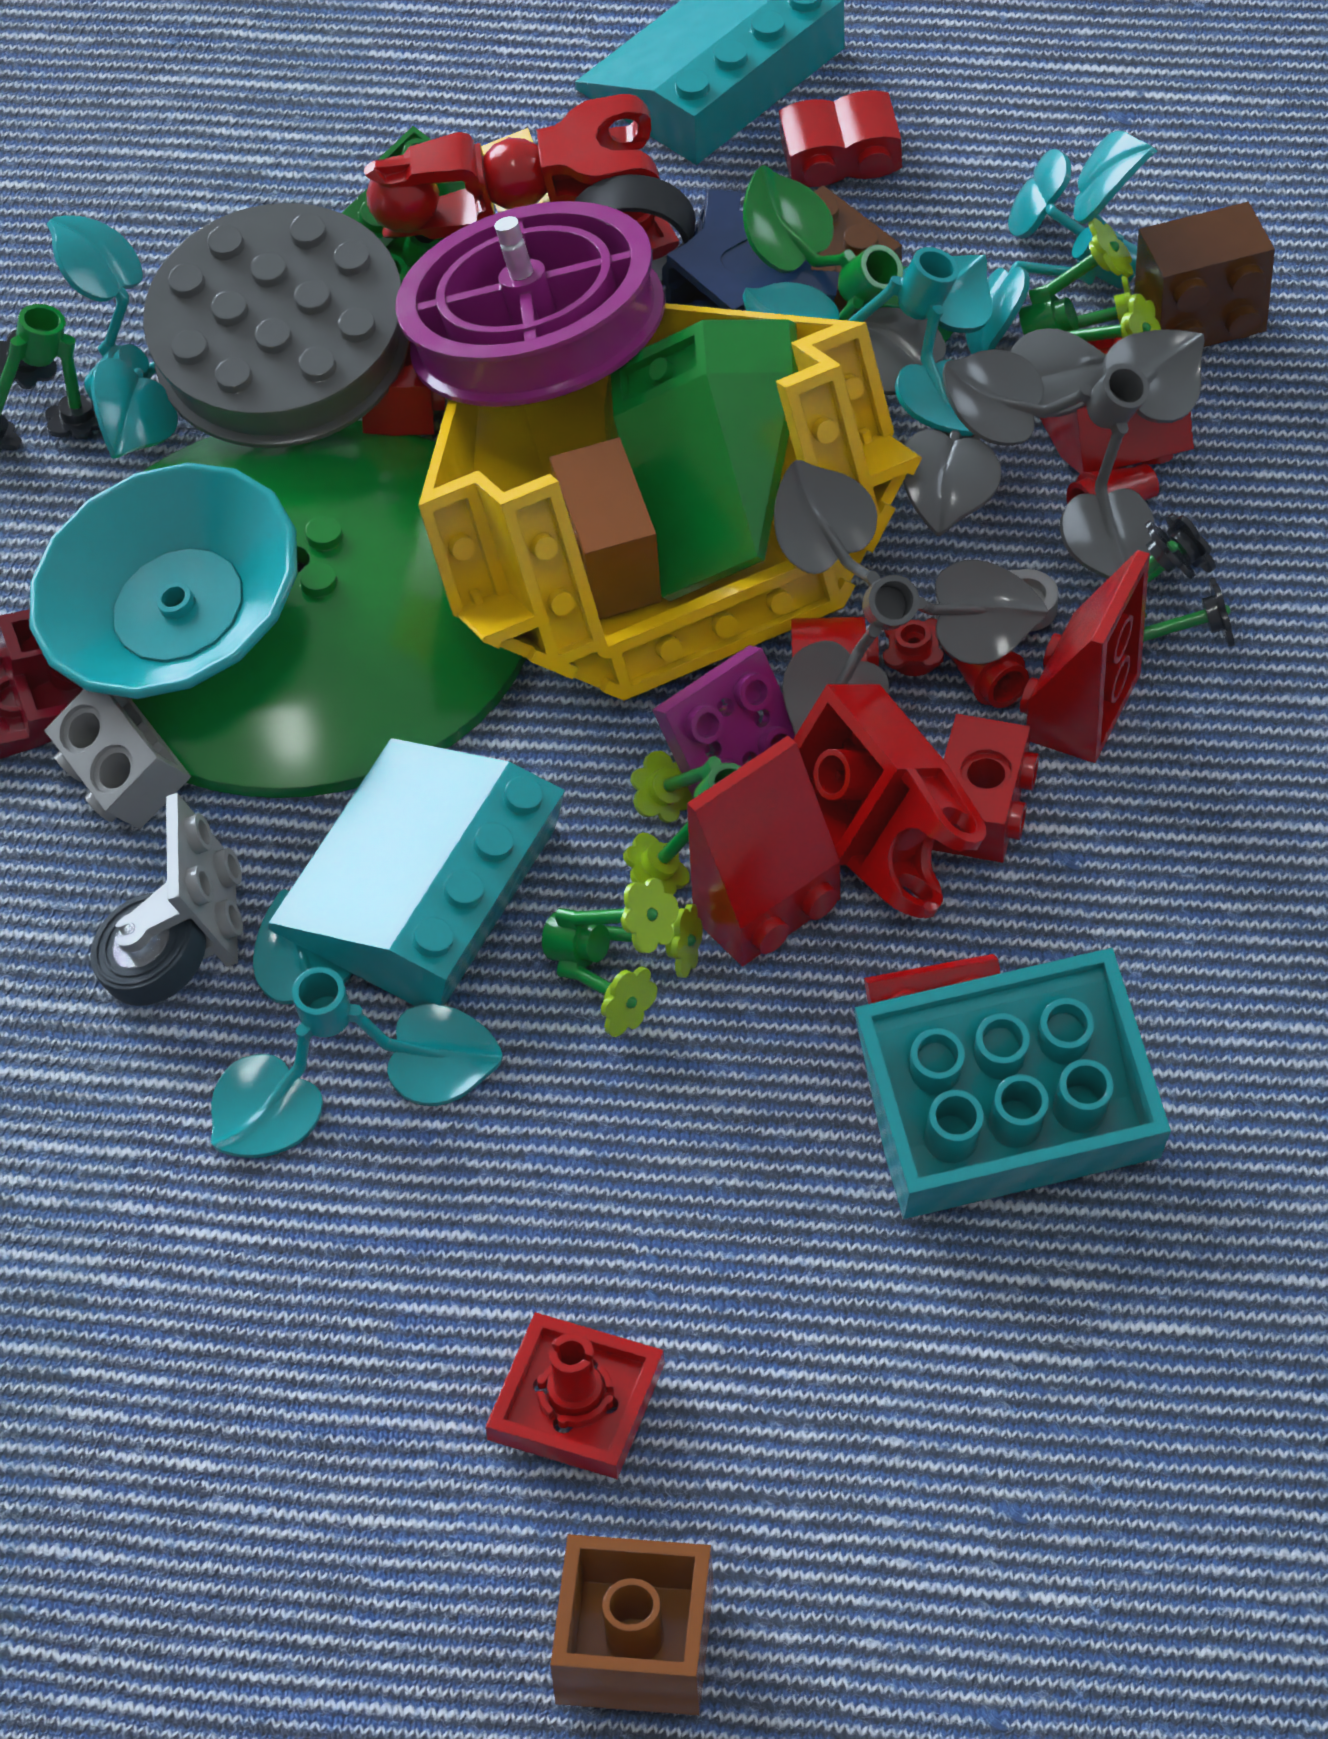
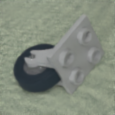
M178 793L166 796L167 882L154 893L134 897L116 908L99 927L91 947V966L96 978L113 997L129 1005H152L170 998L188 984L199 969L202 960L213 954H216L226 967L238 963L237 936L243 933V921L236 899V885L240 884L242 880L238 858L232 849L224 848L211 833L205 817L200 813L195 814Z

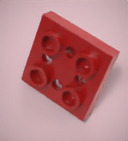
M535 1312L486 1423L487 1440L618 1479L665 1365L664 1350ZM536 1386H538L539 1389H544L547 1386L548 1393L545 1394L544 1391L536 1392L534 1389L536 1388ZM617 1407V1410L613 1413H606L608 1409ZM558 1424L560 1428L572 1427L569 1432L560 1433L555 1430V1426Z

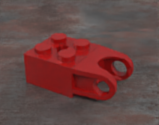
M827 684L793 740L799 748L837 851L840 865H847L894 909L916 918H931L943 902L940 883L934 874L931 861L935 840L958 852L963 850L976 851L987 835L986 825L949 765L880 684ZM902 886L907 887L916 897L905 891Z

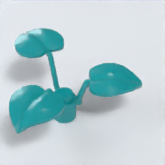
M1114 131L1108 134L1095 148L1079 175L1078 189L1081 193L1078 194L1074 201L1075 207L1073 212L1076 221L1054 205L1071 179V162L1068 156L1060 150L1051 149L1047 151L1036 165L1033 177L1026 181L1013 202L1008 218L1009 231L1017 238H1027L1038 229L1046 214H1048L1052 219L1078 236L1072 248V256L1079 263L1091 255L1089 242L1092 241L1093 237L1089 227L1085 228L1079 223L1086 224L1097 218L1103 225L1107 224L1099 213L1136 171L1153 154L1157 153V150L1125 131ZM1114 231L1117 239L1124 243L1132 257L1130 265L1134 273L1128 277L1130 282L1136 273L1137 246L1125 240L1124 236ZM1016 261L1009 271L997 268L987 279L992 298L991 317L986 326L981 330L965 333L970 353L974 354L984 350L995 349L1014 321L1027 297L1030 284L1029 273L1060 276L1071 267ZM1098 265L1080 277L1079 280L1091 285L1095 277L1115 288L1121 289L1123 288L1121 276L1124 275L1117 276L1111 270L1106 271Z
M74 215L53 217L46 225L51 233L55 261L65 280L79 294L91 300L106 302L114 297L116 299V307L105 340L98 346V351L103 358L84 379L85 390L93 401L98 425L112 459H115L135 450L159 445L175 432L178 424L177 411L169 401L166 389L160 383L151 379L156 373L154 361L149 364L146 354L135 345L124 344L117 346L115 343L130 300L126 289L136 287L143 279L140 260L131 244L115 229L102 222Z
M924 247L916 251L909 266L903 270V277L892 276L887 287L847 321L864 322L894 295L898 297L899 307L907 316L917 320L928 319L920 356L922 365L910 364L900 370L895 382L896 396L904 410L922 424L948 433L955 430L963 436H972L974 434L965 427L953 411L945 392L943 368L949 360L935 363L933 348L938 326L951 332L972 333L981 330L988 323L992 314V298L987 280L986 255L951 256L941 249ZM794 282L773 283L761 288L746 287L743 293L746 311L840 319L839 310L835 303L821 290L806 284Z
M282 889L270 905L259 928L253 954V969L257 983L267 997L279 1004H295L301 1021L296 1028L298 1040L295 1061L290 1070L283 1060L270 1054H254L242 1057L232 1063L219 1078L213 1092L211 1101V1144L218 1152L242 1158H259L287 1151L307 1138L316 1127L323 1108V1098L320 1090L311 1082L300 1078L307 1066L310 1039L313 1036L331 1037L337 1035L347 1027L349 1022H355L382 1049L394 1052L387 1066L389 1080L394 1089L404 1099L418 1105L441 1106L462 1098L501 1065L503 1054L496 1039L481 1023L466 1013L446 1005L421 1004L407 1009L401 1014L397 1022V1040L386 1036L363 1014L360 1005L350 1004L344 983L353 973L268 930L269 921L289 893V890Z

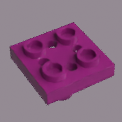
M748 645L652 709L681 773L703 766L712 756L718 757L722 763H734L743 766L750 755L752 760L786 736H790L792 739L795 737L784 705L782 691L762 648ZM760 710H762L764 714L761 723L759 722L760 715L757 712ZM709 751H711V752L714 753V754H709L708 757H707V755H706L707 753H709ZM700 782L687 786L693 799L695 789Z

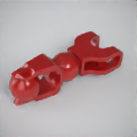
M619 94L584 101L570 110L559 123L546 128L536 129L538 145L525 138L508 137L493 144L484 155L481 143L475 144L472 137L467 133L455 132L410 146L403 155L375 160L364 167V174L370 179L366 192L367 206L377 223L384 227L382 234L385 238L398 239L423 235L429 239L446 238L473 222L495 214L494 204L509 210L537 204L546 193H548L550 202L575 201L579 194L592 184L619 175H645L660 179L659 171L649 155L639 150L645 146L650 137V111L639 97L631 94ZM620 119L634 120L627 126L609 128L615 121ZM465 182V189L439 196V188L436 183Z

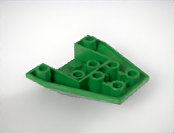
M789 319L701 320L641 349L631 360L608 376L604 404L606 441L618 437L621 439L656 532L662 598L668 601H673L765 560L774 516L776 495L780 485L789 438V429L776 381L798 372L791 342L797 340L796 323Z

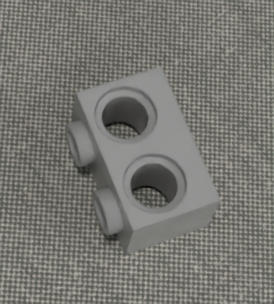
M83 689L44 730L59 749V752L55 755L58 764L77 781H83L89 789V792L85 795L86 801L101 817L109 822L119 818L141 829L166 803V796L175 794L191 777L131 698L88 692Z

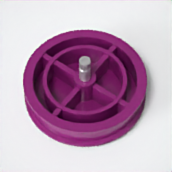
M558 201L531 204L502 211L473 222L441 240L412 266L403 279L397 293L395 310L402 332L411 341L410 357L413 368L425 386L438 395L452 401L476 406L503 407L531 404L569 394L601 380L622 367L649 342L659 327L664 314L665 294L658 275L651 268L653 254L649 237L636 220L617 209L600 204Z

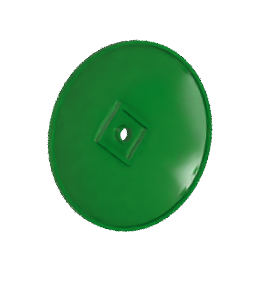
M357 420L350 426L325 438L289 447H248L225 442L210 436L171 453L144 470L148 471L189 462L235 468L275 492L297 530V562L306 564L297 573L296 580L277 623L241 661L191 689L141 699L132 698V701L191 775L186 783L212 791L267 798L310 797L355 789L360 786L391 738L447 749L480 724L499 704L516 680L527 658L502 647L498 649L484 643L459 618L452 614L418 506L436 445L435 442L418 435L389 436L363 433L362 421Z

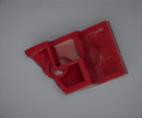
M30 609L0 615V759L51 742L52 740L44 730L83 690V688L48 665L29 627Z

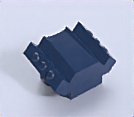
M708 189L697 219L693 238L686 244L667 254V263L662 267V279L666 287V303L746 311L743 302V293L746 287L761 288L781 282H794L813 286L825 293L834 302L839 272L811 270V265L806 259L799 268L791 273H781L769 267L756 255L748 242L743 223V211L739 210L741 192Z

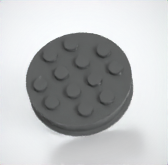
M277 203L250 207L220 217L201 227L180 243L160 266L149 287L143 312L146 343L155 364L159 383L166 389L168 399L173 408L183 419L209 436L236 445L256 448L289 447L309 443L337 433L355 423L371 411L389 392V387L397 380L404 366L410 343L402 332L397 320L395 310L396 297L401 286V280L396 264L385 245L364 225L342 213L315 205L300 203Z

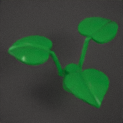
M766 165L760 166L754 172L747 187L743 204V223L750 246L765 264L781 273L795 271L803 264L805 259L815 268L841 266L842 269L838 277V290L842 298L847 302V305L839 313V320L849 319L856 311L864 307L887 287L892 276L903 277V270L907 266H902L898 255L884 245H872L858 256H855L850 249H846L837 255H819V253L829 247L834 233L833 218L825 202L809 187L777 174ZM894 295L880 308H900L898 297ZM938 326L937 329L946 343L953 332Z

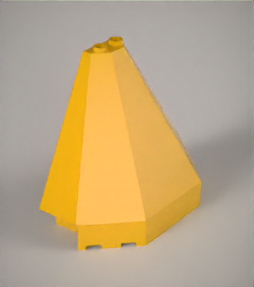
M665 303L660 325L643 348L701 320L789 319L796 323L797 340L791 342L798 372L776 381L789 429L780 483L788 467L794 461L802 460L820 468L843 473L856 480L868 491L876 506L877 524L875 534L870 543L858 552L849 553L851 558L860 564L867 551L873 553L896 509L891 504L907 473L914 475L922 460L920 455L892 437L894 429L867 323ZM608 376L580 390L531 404L489 407L469 405L448 399L418 506L452 614L459 618L486 644L498 649L502 647L527 658L534 664L570 679L576 678L599 688L606 694L625 701L736 654L748 645L755 646L791 630V619L821 618L845 607L856 586L851 582L854 574L845 569L839 560L828 570L820 574H808L795 567L781 551L775 533L773 516L764 561L673 601H668L662 598L661 595L662 602L599 619L559 481L551 475L549 457L606 441L604 404Z

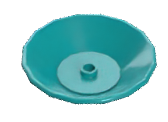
M187 462L135 473L88 499L51 537L30 582V630L48 665L88 692L141 699L191 689L241 661L277 623L297 577V530L275 492L235 468Z

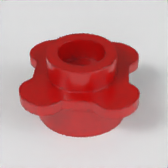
M929 618L924 622L910 620L897 629L884 630L885 636L889 639V647L883 652L885 665L907 676L925 675L938 667L944 660V653L939 648V641L936 637V623L938 619Z

